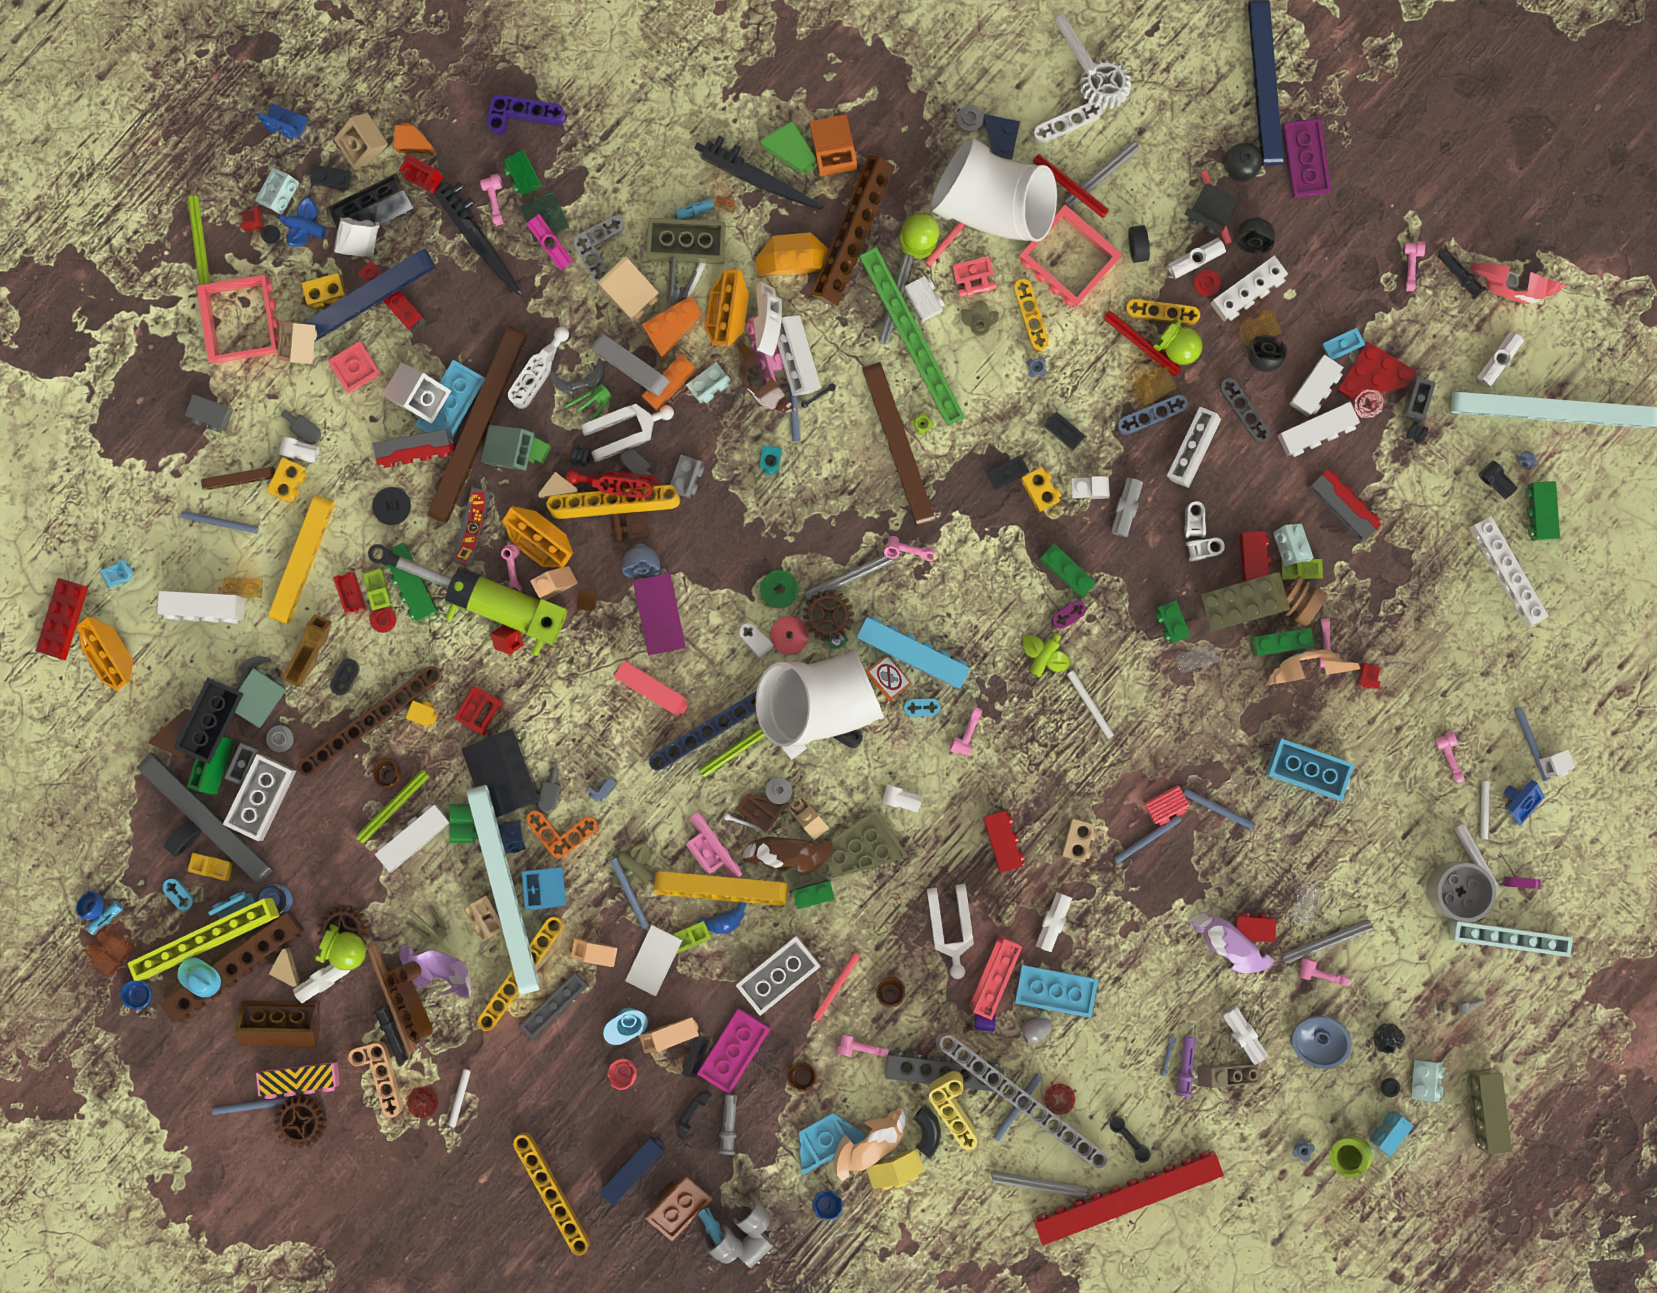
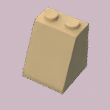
M626 256L598 281L601 291L632 322L635 320L639 321L645 315L644 311L649 306L651 308L654 307L659 301V292Z

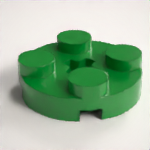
M784 570L770 572L762 580L760 586L761 596L765 603L777 609L786 608L793 604L799 591L798 583L794 576ZM778 584L785 588L781 595L774 591Z

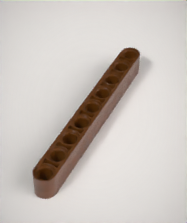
M877 362L862 367L916 526L920 527L934 522L935 516L882 364Z
M434 666L426 667L303 758L298 764L299 772L304 776H313L411 704L412 701H415L438 684L443 677L442 671ZM431 670L437 672L435 680H430L428 677ZM419 681L422 686L421 690L415 692L413 684ZM400 693H404L406 696L404 703H399L397 700ZM388 704L390 706V713L384 715L382 707ZM369 716H373L375 719V723L371 727L366 723ZM357 727L359 730L358 737L353 738L351 735V730ZM338 739H342L344 742L340 750L335 746ZM323 750L328 753V758L325 761H322L320 758V753ZM307 762H310L313 767L309 773L304 769Z

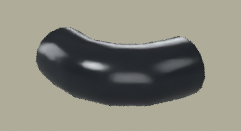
M924 1104L913 1117V1120L919 1124L922 1130V1138L916 1148L931 1159L940 1144L941 1128L937 1116Z

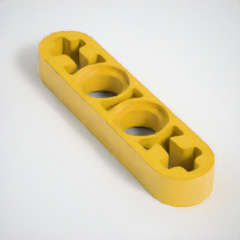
M1019 279L1015 283L1014 293L1029 341L1034 350L1043 351L1048 345V337L1031 283L1027 279ZM1023 283V286L1028 287L1025 290L1026 296L1030 294L1031 297H1025L1021 300L1020 297L1024 295L1022 290H1018V288ZM1024 302H1032L1034 308L1031 311H1026L1023 308ZM1031 319H1036L1039 322L1037 329L1029 327ZM1040 330L1042 331V333H1039L1040 340L1045 341L1043 342L1042 347H1040L1039 344L1035 345L1034 342L1037 341L1036 334L1032 336L1031 333H1037Z
M1132 299L1125 308L1128 316L1146 320L1175 323L1173 321L1174 318H1170L1167 315V310L1170 308L1177 311L1178 318L1181 316V310H1184L1183 314H1189L1192 311L1193 315L1196 316L1192 320H1189L1188 316H1183L1181 324L1193 325L1200 318L1199 310L1193 306ZM1133 304H1136L1137 308H1143V305H1146L1145 315H1142L1143 310H1137L1136 313H1133L1130 307ZM1156 306L1159 310L1158 315H1150L1148 308Z

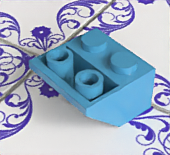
M563 867L522 871L525 910L566 906Z

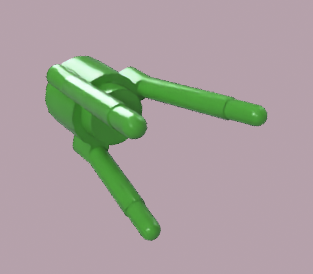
M601 384L565 404L564 408L572 406L591 395L592 397L577 408L576 411L580 412L594 400L598 404L602 402L590 419L592 421L597 418L605 405L610 402L608 398L611 394Z

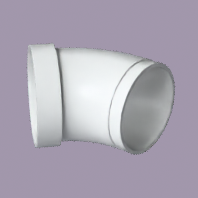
M973 137L968 138L955 153L945 169L932 196L930 210L946 220L953 218L962 224L995 236L1035 242L1043 240L1051 229L1057 205L1056 182L1050 168L1045 165L1036 166L1007 160L989 152L988 146Z
M856 649L811 664L803 662L775 663L764 672L758 684L756 693L757 718L765 736L778 746L806 745L813 740L844 734L872 724L876 720L884 719Z

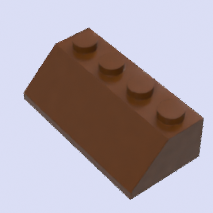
M242 1001L235 1029L238 1046L316 1047L319 1035L320 1002Z

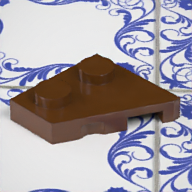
M747 794L736 810L766 833L789 803L774 804L767 797Z

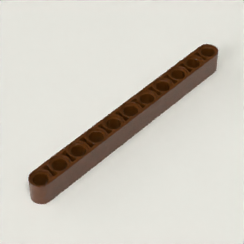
M511 326L507 328L429 508L428 517L444 524L448 522L525 344L527 333Z

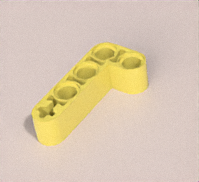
M952 1071L930 1084L929 1099L963 1149L971 1150L977 1145V1131L954 1098L963 1091V1077L961 1073ZM951 1082H957L958 1084H957V1085H952V1084H950V1083H951ZM935 1091H940V1092H942V1093H941V1094H935L934 1092H935ZM950 1106V1107H952V1108H951V1109H945L944 1107ZM960 1121V1122H962V1123H961V1124H956V1123H954V1122Z

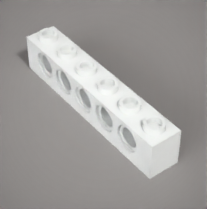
M1492 516L1470 526L1471 533L1525 627L1533 626L1549 617Z

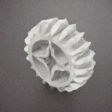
M1108 59L1104 63L1099 60L1097 64L1094 63L1097 68L1095 74L1089 76L1085 71L1082 73L1079 83L1080 91L1084 94V99H1089V104L1095 103L1096 108L1100 105L1103 110L1106 106L1112 109L1114 105L1118 107L1121 102L1124 103L1126 97L1129 96L1131 88L1130 76L1127 75V70H1121L1122 64L1116 66L1115 61L1111 64L1108 62Z

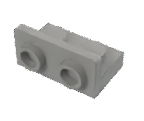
M680 455L670 484L676 488L679 495L690 499L691 495L696 494L698 484H696L697 478L702 477L705 468L702 466L703 462L701 460Z

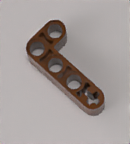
M410 961L385 973L383 976L387 992L405 1032L412 1042H418L430 1036L433 1032L432 1024L412 982L413 979L421 975V967L416 961Z

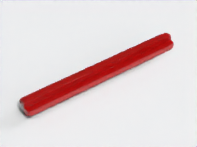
M1041 154L1034 158L1033 163L1036 166L1045 165L1049 167L1056 182L1101 218H1104L1109 213V209Z
M1108 311L1104 315L1103 319L1173 376L1179 374L1182 368L1178 364L1172 362L1163 352L1156 350L1153 344L1112 311Z

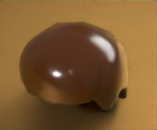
M387 758L377 760L376 767L372 770L375 783L385 789L396 786L401 779L400 766L395 761Z
M885 977L877 986L876 998L881 1005L887 1008L897 1007L905 998V986L896 977Z
M795 1062L788 1069V1083L796 1091H808L816 1083V1071L809 1063Z

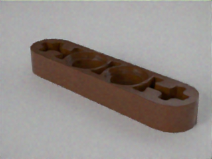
M267 467L201 479L202 490L269 480L273 478L275 469L274 467Z

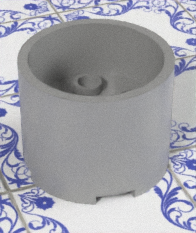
M1452 861L1446 862L1436 870H1433L1426 884V895L1431 906L1439 915L1453 920L1472 922L1483 918L1492 909L1496 900V886L1493 878L1484 868L1472 863ZM1459 888L1461 893L1455 892V889Z

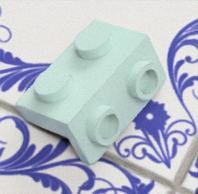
M1302 523L1284 525L1273 532L1285 567H1289L1294 563L1309 562L1314 559Z
M1414 1060L1411 1099L1429 1102L1440 1101V1098L1443 1096L1441 1080L1445 1075V1068L1442 1067L1443 1062Z

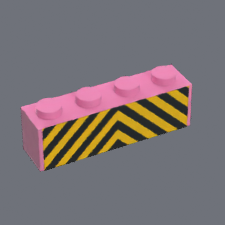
M337 1062L262 1070L256 1073L258 1096H265V1099L276 1098L277 1094L283 1093L285 1097L294 1096L299 1091H303V1094L315 1093L316 1089H323V1092L334 1091V1087L340 1085Z

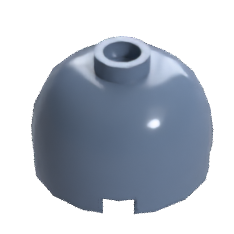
M637 544L625 553L622 559V572L625 576L637 578L636 575L644 574L643 578L659 574L660 561L653 549L646 547L644 544Z

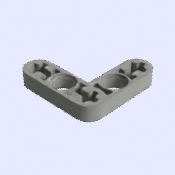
M612 216L574 238V247L591 278L597 285L600 279H596L598 275L595 268L598 267L601 274H607L608 271L595 247L623 232L624 222L619 216ZM613 221H616V223L620 222L619 229L616 230L614 227L609 229L611 234L608 235L604 226L607 225L610 228L613 226ZM600 229L604 231V237L602 239H596L594 237V232L596 230ZM580 239H582L583 241L587 240L585 245L588 251L586 253L582 246H577L580 244ZM589 255L597 257L595 264H587L586 259Z

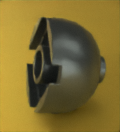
M1247 142L1237 143L1225 155L1223 162L1224 170L1226 173L1228 172L1233 180L1240 182L1249 181L1261 170L1263 160L1261 152L1255 145Z
M1260 217L1248 219L1238 229L1237 245L1246 252L1255 253V250H1262L1261 253H1265L1274 247L1275 230L1271 223Z
M1256 336L1255 340H1251L1248 347L1249 362L1259 371L1273 372L1281 367L1286 358V345L1282 341L1281 344L1275 341L1276 337Z

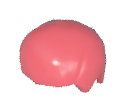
M621 1058L616 1059L610 1064L607 1076L611 1081V1086L618 1090H623L635 1082L637 1069L632 1061Z

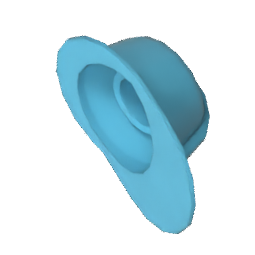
M189 958L184 960L179 966V982L195 995L210 997L219 990L221 985L219 973L198 958Z
M627 1007L620 1010L617 1016L606 1024L603 1032L605 1040L613 1045H620L645 1031L648 1026L647 1016L634 1008Z

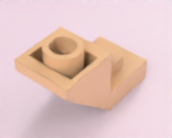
M574 938L571 958L587 963L614 967L617 948L604 943H591L583 939Z

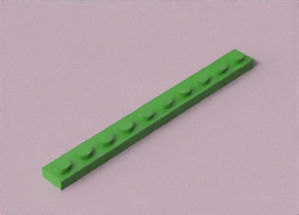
M877 247L860 255L859 258L946 425L949 426L963 419L965 416Z

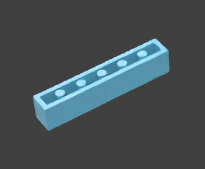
M874 616L871 619L866 618L856 639L957 689L961 688L970 670L967 667V662L959 658L955 661L950 658L951 655L943 650L937 652L933 650L934 646L924 641L921 644L915 641L916 637L906 633L904 636L898 633V628L890 624L886 627L881 624L882 620Z

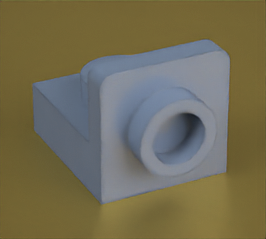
M610 777L608 780L604 779L598 786L599 792L588 786L587 790L590 792L588 795L595 801L599 799L604 801L617 782Z

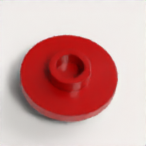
M1203 270L1194 279L1195 290L1200 295L1206 297L1217 293L1221 285L1218 274L1212 270Z
M384 607L373 610L369 621L375 631L387 633L395 627L397 617L391 608Z

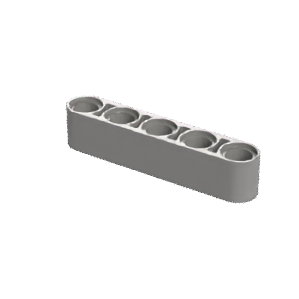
M603 333L598 336L590 347L597 355L657 397H659L670 382L665 376Z

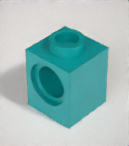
M763 445L760 461V470L763 471V474L774 475L775 472L779 473L782 448ZM769 456L776 459V463L772 466L765 463L766 458Z

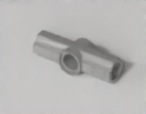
M1127 477L1122 496L1117 503L1116 517L1111 529L1112 534L1121 537L1128 536L1132 519L1137 512L1139 504L1137 501L1141 492L1142 481Z

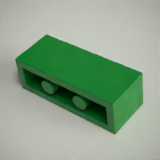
M1556 481L1528 484L1526 498L1529 499V507H1527V516L1530 518L1531 525L1528 528L1529 537H1531L1532 541L1560 539Z
M1055 544L1039 559L1080 598L1084 597L1096 584L1090 576Z
M1311 628L1250 638L1253 657L1314 647Z
M223 736L210 764L195 758L187 785L188 788L217 795L233 739Z

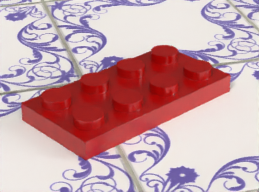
M61 578L57 579L37 642L36 652L66 661L88 586Z

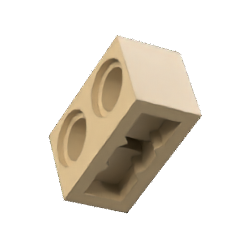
M1071 819L1061 856L1082 862L1089 859L1092 848H1089L1091 840L1094 841L1097 829H1094L1095 825ZM1080 826H1085L1087 829V834L1084 837H1080L1077 833ZM1075 845L1082 847V853L1078 856H1075L1072 852V848Z
M487 896L481 897L463 907L481 942L503 931L500 919Z

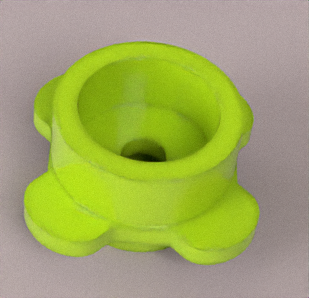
M920 413L917 419L911 421V425L918 430L919 435H925L928 429L934 427V422L930 421L926 413Z

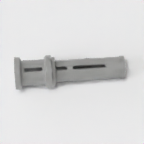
M725 1094L723 1127L719 1133L721 1142L718 1153L735 1155L734 1138L737 1135L734 1132L737 1095Z

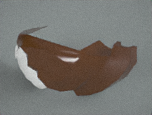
M741 341L737 345L741 357L738 377L750 395L760 406L766 409L786 413L795 412L796 409L783 394L773 378L759 392L751 386L746 379V372L759 360Z
M767 836L749 843V846L743 852L741 860L751 864L761 862L777 872L775 869L788 866L798 867L800 875L810 874L827 861L833 851V841L821 840L820 846H817L807 840Z

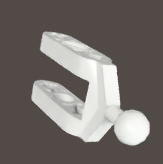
M565 327L555 329V338L551 344L530 358L510 388L508 397L516 408H526L550 374L556 348L560 342L566 341L569 337V331ZM533 379L531 384L526 385L528 380Z
M637 404L581 425L582 432L586 436L637 416L643 430L591 452L594 462L607 459L622 453L625 449L634 448L651 440L654 421L671 419L674 415V410L671 406L664 405L659 409V412L651 415Z
M955 885L963 941L945 944L937 888L927 889L935 950L952 957L953 966L950 969V974L955 979H961L965 975V968L960 963V955L974 944L966 885Z

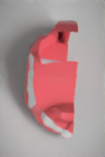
M1478 263L1471 266V271L1484 276L1487 287L1493 294L1524 304L1539 302L1545 299V297H1551L1566 286L1564 283L1548 280L1531 272L1528 292H1517L1505 285L1511 266Z

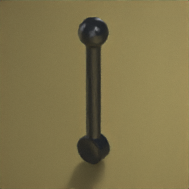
M829 384L827 389L807 401H802L801 407L807 408L811 402L829 391H834L836 389L835 384Z

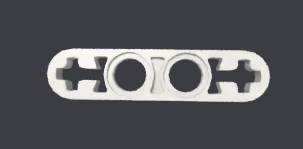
M1087 103L1038 125L1033 134L1035 141L1046 143L1097 120L1102 114V106L1099 105L1097 107L1096 115L1094 113L1088 114V119H1086L1085 113H1088L1091 107L1096 109L1095 103ZM1079 114L1082 117V121L1074 123L1071 116ZM1056 122H1062L1065 128L1062 131H1057L1054 128ZM1050 125L1051 131L1045 134V138L1038 136L1039 130L1045 132L1049 130L1048 126Z

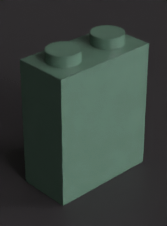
M489 425L481 462L495 467L526 471L535 433L521 428Z
M253 667L238 688V691L244 693L235 713L260 728L286 691V687H284L285 683L275 677L273 680L267 676L268 672L263 668L258 667L256 669Z

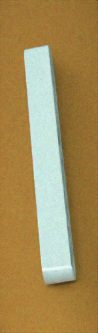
M1466 392L1451 393L1450 412L1455 414L1657 428V407Z
M487 785L468 789L467 796L519 992L523 995L540 990L537 971Z

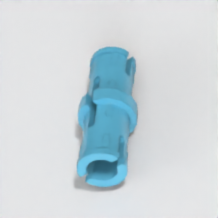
M710 197L676 209L675 213L678 219L685 220L693 216L698 217L699 214L714 210L715 208Z
M115 900L87 925L86 929L92 935H95L106 924L109 925L118 913L123 911V906Z
M706 1208L701 1210L698 1216L706 1227V1233L710 1234L715 1246H717L724 1238V1235L720 1230L719 1222L715 1221L710 1209Z

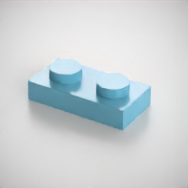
M1355 328L1323 343L1321 346L1326 356L1335 360L1364 346L1365 343L1358 328Z

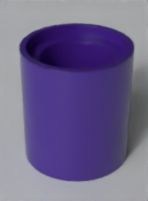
M976 1013L975 1030L994 1032L996 1014L990 1020Z

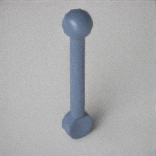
M1173 1036L1168 1038L1169 1047L1164 1066L1160 1070L1162 1076H1166L1168 1073L1167 1066L1173 1044L1176 1043V1038Z

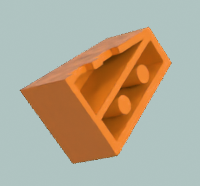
M689 296L643 323L642 326L661 359L664 360L683 336L702 317V314L693 297Z

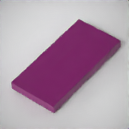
M1321 118L1283 123L1282 129L1293 198L1330 194L1332 191Z
M671 573L633 580L648 656L686 648Z

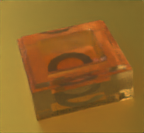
M719 195L716 197V207L734 212L736 207L734 200Z

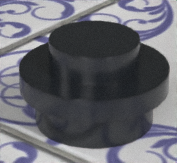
M267 225L262 229L261 237L266 243L275 244L279 241L281 233L276 226Z
M1386 1078L1382 1081L1380 1089L1383 1095L1395 1097L1400 1092V1084L1394 1078Z

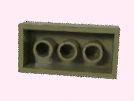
M649 218L648 261L672 262V258L675 256L676 262L724 264L726 223L720 221Z
M1280 573L1270 574L1201 594L1211 631L1290 610Z
M1494 1069L1469 1071L1467 1084L1471 1088L1472 1094L1469 1097L1471 1108L1474 1110L1472 1124L1476 1127V1135H1474L1476 1147L1487 1154L1512 1152L1503 1074Z

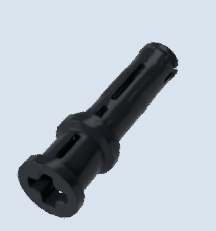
M1447 248L1437 255L1445 266L1461 282V287H1465L1473 300L1486 289L1485 286H1482L1475 279L1476 276L1472 273L1470 274Z
M389 1005L372 1011L373 1014H376L379 1021V1029L381 1031L384 1030L397 1064L408 1060L409 1057L395 1028L396 1022L392 1019L389 1012Z

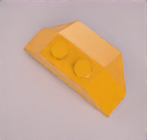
M811 232L772 236L756 257L757 277L820 272L829 249Z
M723 270L721 276L710 289L705 330L711 339L712 345L730 346L744 332L749 292L741 270Z
M512 506L502 522L506 526L512 544L517 545L522 552L542 567H565L573 551L567 535L533 510Z
M90 616L86 617L76 626L79 632L81 649L101 682L115 691H119L130 682L134 660L113 627Z

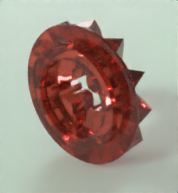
M1372 388L1362 389V392L1356 395V399L1353 402L1354 410L1362 418L1375 417L1383 408L1384 398L1378 390ZM1366 397L1371 401L1370 408L1364 405Z
M1062 1083L1054 1084L1046 1090L1044 1096L1045 1105L1054 1114H1066L1075 1104V1094L1068 1085ZM1063 1093L1062 1098L1067 1103L1065 1104L1064 1102H1059L1058 1104H1056V1099L1054 1098L1053 1094L1059 1096Z
M419 1087L413 1090L407 1100L409 1112L415 1117L423 1119L433 1115L438 1107V1098L435 1092L427 1087ZM419 1098L422 1100L429 1098L425 1103L426 1108L423 1106L416 1108Z

